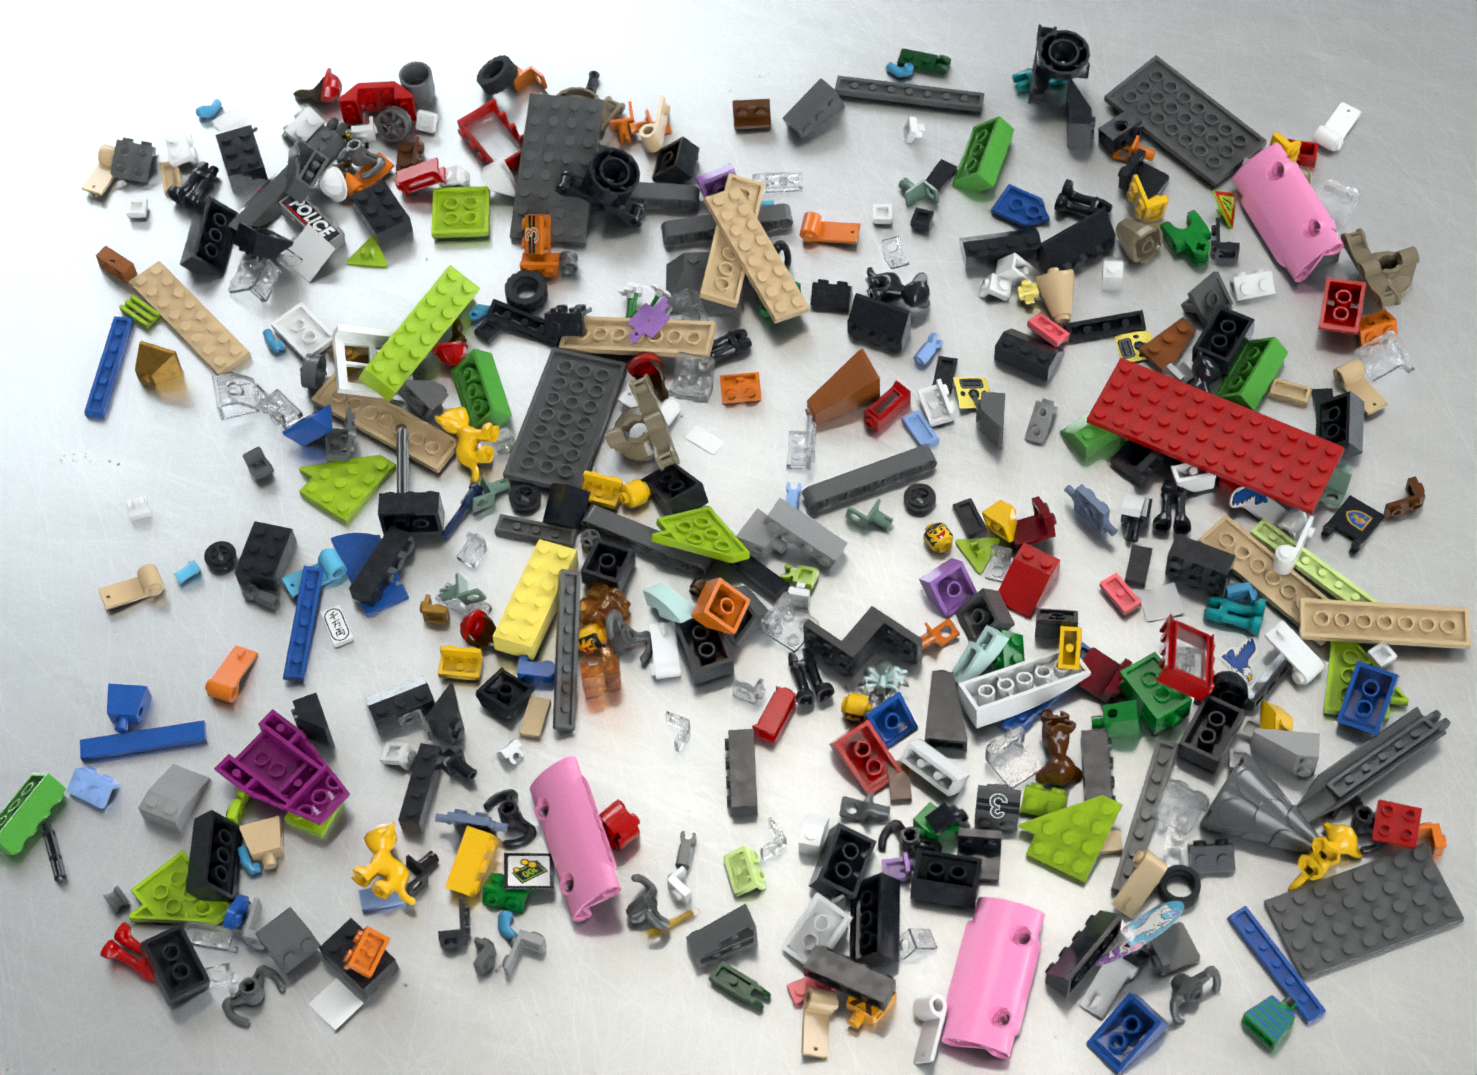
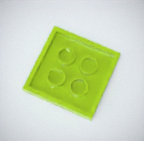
M488 186L433 188L432 238L489 236L490 189Z

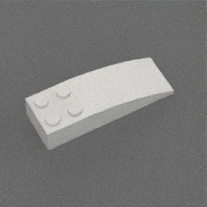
M1059 650L958 683V697L961 707L977 729L1025 712L1058 696L1089 677L1091 671L1081 658L1079 670L1058 668Z

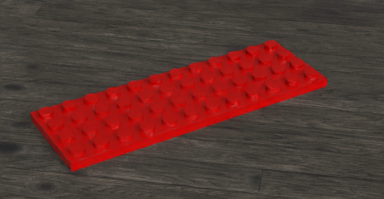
M1124 358L1119 359L1086 423L1311 515L1345 450L1343 446Z

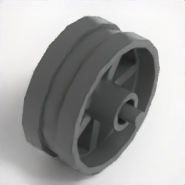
M389 106L376 118L377 132L387 141H400L411 130V118L406 110L401 107ZM387 112L392 113V118L387 114ZM398 129L403 130L404 134L400 135Z
M308 353L305 356L302 368H300L302 387L314 390L321 388L327 375L325 356Z

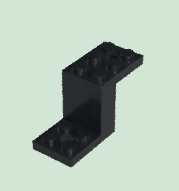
M873 606L870 607L842 641L810 619L803 624L805 647L811 652L821 655L827 663L836 665L842 673L849 674L852 677H855L883 643L889 649L901 653L907 661H913L918 664L922 659V638Z

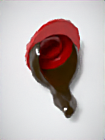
M327 68L325 76L313 89L296 90L293 95L300 99L312 98L316 102H332L341 95L342 83L338 76L332 73V69Z
M456 319L452 325V338L448 342L432 348V353L448 366L457 365L467 356V339L462 333L463 325L460 319Z
M643 353L628 362L627 371L631 376L638 380L643 378L645 374H648L653 388L657 391L658 398L662 402L668 399L669 391L664 384L666 376L664 365L655 354Z
M479 609L467 614L460 623L462 638L465 639L467 644L473 645L476 648H494L493 634L496 626L493 620L483 610ZM496 650L498 653H504V654L511 655V654H509V653H505V652Z

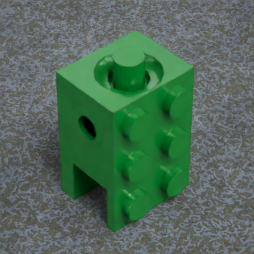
M1156 652L1120 671V676L1124 682L1119 684L1122 687L1121 692L1128 701L1136 700L1140 717L1154 735L1169 726L1175 728L1183 721L1182 719L1190 714L1192 698L1189 695L1156 681V678L1163 670L1158 667L1161 658Z

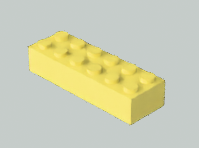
M541 539L538 540L493 634L495 650L519 657L520 655L528 656L529 660H534L557 611L559 571L561 569L576 570L578 566L576 549Z

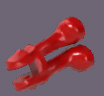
M123 922L114 934L115 941L110 939L102 948L100 956L105 959L122 961L135 969L136 973L142 974L144 978L155 981L139 949L141 943L132 936L131 926ZM116 942L136 952L137 954L142 956V958L139 960L136 957L132 956L131 954L123 950Z

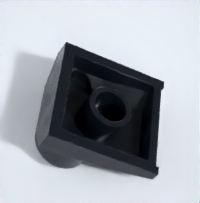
M501 667L476 690V697L480 704L503 719H511L516 715L517 709L535 691V687H531Z

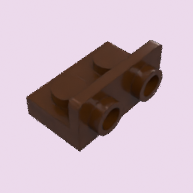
M770 99L732 100L734 129L771 127Z
M415 136V142H398L396 176L397 171L423 162L421 154H424V143L420 141L419 136Z

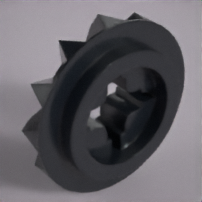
M520 483L514 486L509 493L511 507L516 508L517 511L523 510L526 512L529 509L534 510L535 506L540 503L541 494L534 484ZM521 493H522V495H524L525 497H528V499H529L528 502L525 501L524 499L522 500Z
M913 484L904 493V504L907 505L908 510L912 509L915 513L918 511L925 513L926 510L932 509L936 502L935 491L926 484ZM917 493L919 494V496H920L921 498H923V502H922V503L919 502V500H916V499H917Z
M218 541L211 544L204 553L205 563L210 569L213 568L217 571L220 569L227 570V567L233 565L234 560L237 559L235 547L226 541ZM218 551H220V554L222 553L223 561L218 558Z

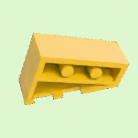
M467 826L445 888L474 898L475 894H478L480 891L481 881L501 839L490 833Z

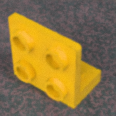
M1133 175L1127 197L1129 202H1132L1134 205L1136 218L1140 219V222L1144 224L1162 219L1169 203L1167 195H1156L1148 200L1138 175Z

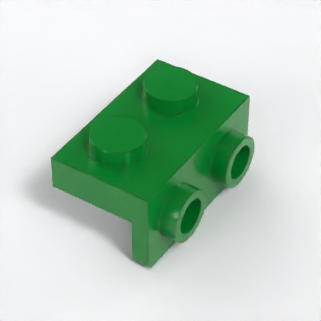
M1005 630L1000 631L1009 640L991 663L993 672L1025 661L1023 635Z
M491 872L483 885L482 904L522 914L525 900L532 889H504V875Z

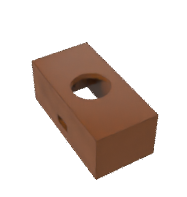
M106 245L95 255L101 268L126 284L137 275L134 263Z

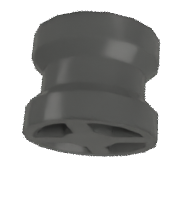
M574 251L561 252L559 255L560 272L564 274L577 272L578 264L576 262L578 261V254Z
M594 529L585 530L580 536L581 547L586 554H589L596 537L600 538V534Z
M118 885L114 887L111 893L103 895L115 913L119 911V907L130 903Z

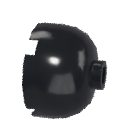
M1232 671L1216 673L1213 676L1212 683H1214V688L1210 695L1240 709L1245 707L1249 694L1244 678Z

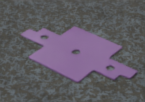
M663 297L655 307L645 303L629 320L627 324L635 328L629 334L631 338L629 340L630 343L635 344L643 334L653 338L666 324L670 317L663 312L669 306L666 303L669 300L668 298Z

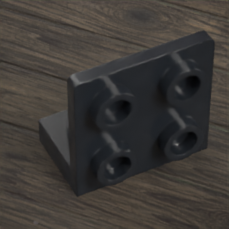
M959 828L957 855L982 859L980 880L999 881L1002 831Z

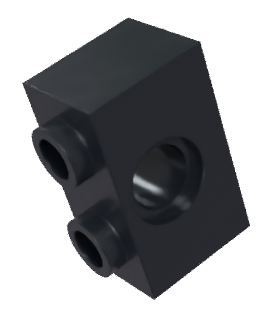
M1128 110L1098 128L1099 142L1112 153L1124 148L1135 140L1137 135H1142V121Z

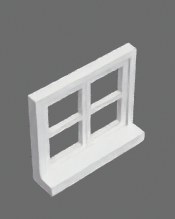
M337 324L332 334L337 393L383 398L366 384L348 382L346 367L364 369L368 364L346 361L344 345L368 348L370 362L376 355V350H380L395 331ZM413 375L408 380H413ZM398 394L392 399L404 401Z

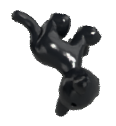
M872 267L867 268L866 273L868 277L865 278V281L868 284V290H866L868 297L885 303H892L902 299L911 308H928L930 306V288L927 284V275L924 272L918 273L911 282L903 285L896 273L884 272L876 274Z
M1199 351L1192 365V373L1195 380L1188 385L1211 393L1209 385L1219 379L1222 375V370L1211 357L1203 356L1202 352Z

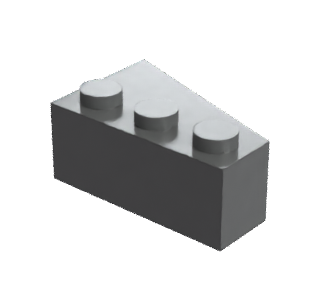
M820 78L782 119L799 137L804 138L843 109L845 105L837 91Z
M299 137L288 152L286 193L293 199L303 203L330 158Z
M746 903L703 928L691 932L686 937L687 946L697 968L758 943L756 925Z

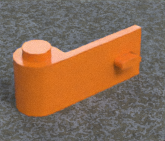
M379 152L377 155L383 157L386 164L376 175L365 180L360 179L362 173L376 166L368 163L354 176L346 172L347 195L350 197L377 183L395 167L394 164Z
M806 212L803 216L799 235L806 242L857 244L861 225L860 223L823 221L820 214Z
M235 645L213 677L206 682L205 690L207 695L226 702H234L239 691V681L258 656V652Z

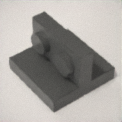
M1213 271L1187 294L1189 298L1181 304V307L1185 312L1196 313L1202 326H1206L1218 305L1230 308L1233 302L1219 272Z

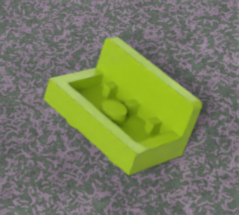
M1031 782V785L1025 786L1020 811L1043 816L1065 808L1069 795L1064 793V789L1052 787V790L1043 788V784Z

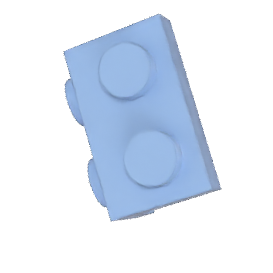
M93 767L75 768L67 792L101 809L105 808L112 790L118 788L120 784L115 782L114 778L109 775L96 773L97 770Z

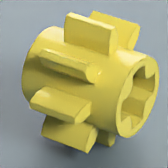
M1030 279L1021 281L1022 286L1017 287L1019 301L1024 300L1026 304L1035 303L1034 298L1039 297L1037 284H1031Z

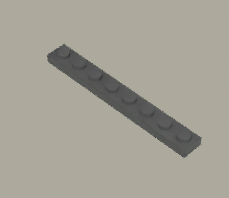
M839 75L835 86L838 95L982 112L985 93Z
M561 569L558 577L553 729L573 732L576 722L581 572Z
M1157 739L1111 887L1112 892L1118 893L1135 870L1133 866L1134 855L1139 850L1143 851L1148 847L1177 752L1178 744Z

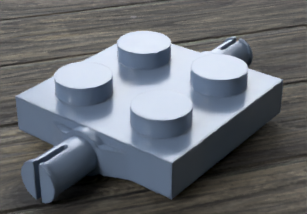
M1083 484L1079 485L1076 490L1071 485L1064 489L1074 502V510L1101 536L1106 532L1114 536L1118 532V529L1109 521V507L1105 502H1101L1096 498L1091 489L1086 488Z
M455 809L454 812L448 811L447 815L436 813L435 822L447 823L448 825L452 824L465 828L470 826L475 829L492 832L501 831L507 833L508 824L493 821L492 817L486 813L475 812V815H471L466 810Z

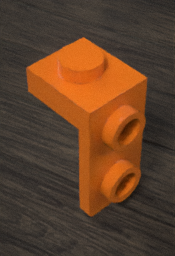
M1432 822L1421 823L1419 825L1418 838L1428 837L1432 856H1441L1444 848L1447 847V840L1445 834L1442 835L1440 824H1432Z

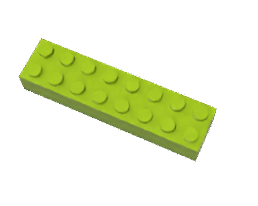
M449 265L364 368L358 379L390 402L404 382L410 378L481 288L453 266Z

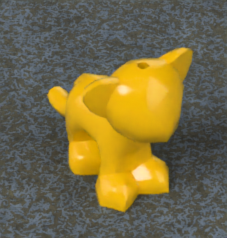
M460 406L447 409L440 416H435L434 418L446 432L457 434V460L460 464L471 470L470 483H477L479 479L477 464L491 463L494 457V449L489 445H482L477 451L479 442L497 441L499 426H493L489 422L477 430L469 426V415L465 407Z
M392 821L389 825H378L366 833L363 838L367 848L374 853L370 864L367 867L360 865L352 869L354 875L351 879L357 885L367 887L379 875L386 879V881L377 880L373 883L371 890L375 896L386 900L389 895L397 891L402 901L409 905L416 904V899L406 892L409 871L402 862L393 858L390 853L397 842L395 823Z
M1325 822L1323 826L1327 833V838L1325 836L1314 838L1312 842L1313 852L1299 857L1298 868L1301 869L1302 873L1289 885L1288 891L1300 888L1308 878L1310 880L1321 879L1331 865L1340 861L1341 854L1361 858L1362 854L1358 848L1357 836L1353 828Z

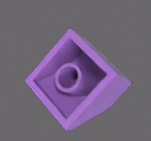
M730 163L695 177L703 199L724 191L729 173L737 175Z
M953 558L919 578L927 597L944 617H948L977 594V590L963 561Z

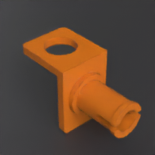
M516 65L518 73L513 82L516 92H520L533 82H536L544 89L547 88L544 75L532 65L524 71Z
M628 101L629 118L609 121L610 131H618L619 143L621 145H625L624 137L626 138V144L631 143L629 123L634 122L631 101Z
M648 109L645 110V120L629 123L632 135L639 133L643 125L655 123V121L652 122ZM668 120L665 135L672 133Z
M1137 135L1132 147L1125 146L1113 153L1112 159L1128 164L1131 154H1135L1140 148L1146 151L1145 159L1152 162L1156 150L1140 146V136ZM1125 150L1129 155L1121 157L1118 155V152Z
M950 618L933 629L927 622L924 623L927 632L920 636L922 638V650L933 642L943 647L960 635V632ZM946 626L951 627V635L943 637L941 630Z

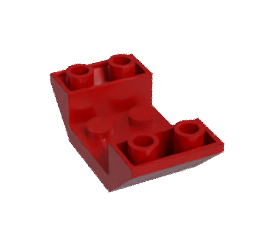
M396 81L357 83L339 98L343 121L346 124H363V112L383 111L389 106L401 107L409 114L411 121L417 120L413 94Z

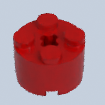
M617 799L611 802L599 812L611 849L615 850L618 848V851H621L640 835L638 824H640L639 818L634 813L630 814L621 800Z

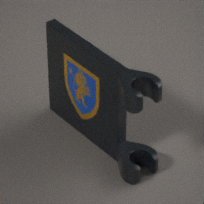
M1350 495L1333 517L1323 526L1321 535L1328 538L1333 530L1337 528L1355 539L1351 543L1349 552L1356 555L1385 518V515Z

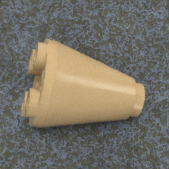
M1050 268L1046 274L1035 277L1036 284L1052 319L1055 320L1056 324H1065L1071 321L1070 317L1072 316L1075 282L1074 270L1059 271V268Z

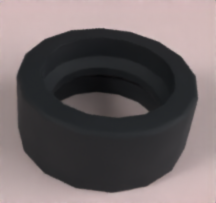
M1182 864L1168 867L1158 885L1159 895L1164 903L1181 901L1184 904V908L1192 906L1197 901L1201 889V881L1197 872L1191 867ZM1175 876L1184 877L1192 883V892L1186 897L1174 896L1167 890L1168 880Z

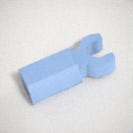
M931 333L928 336L927 342L915 354L913 358L917 364L924 366L936 352V348H940L943 345L942 340H936L938 333Z
M790 482L786 484L787 494L785 501L798 509L801 483H798L796 489H791Z

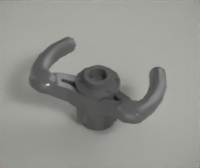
M358 139L348 142L347 146L339 152L335 159L337 163H340L348 154L355 166H364L366 163L376 165L369 171L360 175L361 180L376 175L386 164L383 157L371 153L366 149L364 143H361Z
M612 609L607 615L605 622L609 648L613 651H621L635 643L645 641V650L640 656V661L645 662L653 651L651 633L649 631H635L623 622L619 610Z
M641 874L632 875L631 880L641 883L646 887V890L639 898L628 905L626 909L627 916L635 924L647 919L655 927L661 930H668L670 928L668 919L657 911L658 902L654 897L657 894L655 884Z
M262 965L256 969L252 978L247 977L243 979L239 984V990L225 998L222 1003V1008L228 1018L239 1025L248 1026L250 1020L236 1014L233 1011V1007L243 1003L256 1005L261 1002L264 997L262 984L265 976H270L276 983L278 991L284 992L286 987L279 973L273 968Z
M1208 966L1204 971L1192 977L1184 973H1178L1171 981V987L1176 995L1170 1000L1169 1009L1172 1018L1176 1022L1181 1024L1185 1022V1017L1178 1011L1180 1004L1184 1001L1188 1003L1199 1001L1203 996V985L1211 977H1213V992H1220L1221 975L1216 967Z

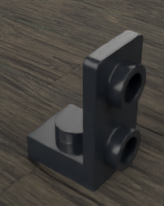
M1216 218L1215 225H1211V236H1214V240L1211 241V252H1214V260H1238L1240 243L1220 242V218Z

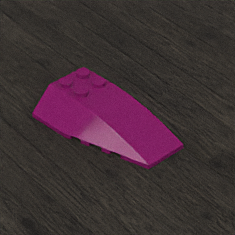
M272 709L258 723L261 732L236 758L228 754L214 770L243 793L322 825L350 796V793L336 774L329 768V765L323 760L313 744L310 743L303 731Z

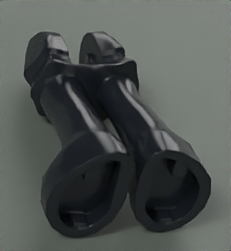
M201 162L192 170L191 175L182 187L179 188L172 185L167 189L168 196L176 204H184L187 209L194 210L206 187H211L212 182H214L219 172L218 167L214 165L209 167L207 162ZM199 182L197 187L192 192H190L192 188L195 186V184Z
M1066 179L1062 192L1059 193L1055 202L1054 210L1089 216L1104 208L1108 215L1113 205L1097 196L1093 197L1078 193L1074 190L1073 181ZM1074 202L1081 203V204H1084V205H1087V206H1090V207L1082 206V205L1076 204V203H1074Z
M745 329L734 330L714 339L711 351L725 345L729 346L711 352L710 358H700L703 368H709L713 363L728 355L734 354L736 356L739 352L742 353L750 348L752 341L750 338H746L748 335Z
M1165 479L1160 494L1162 498L1161 512L1153 520V529L1160 533L1169 531L1172 524L1171 506L1176 504L1173 530L1177 534H1187L1191 531V521L1185 512L1188 490L1178 486V492L1171 491V479Z
M803 648L802 654L804 659L798 661L795 652H790L788 654V665L791 667V672L795 676L799 688L796 694L797 704L800 706H811L815 703V696L818 702H823L829 699L835 691L832 684L829 682L823 683L816 666L815 656L808 648ZM805 673H808L810 676L815 691V696L809 688V685L805 677Z

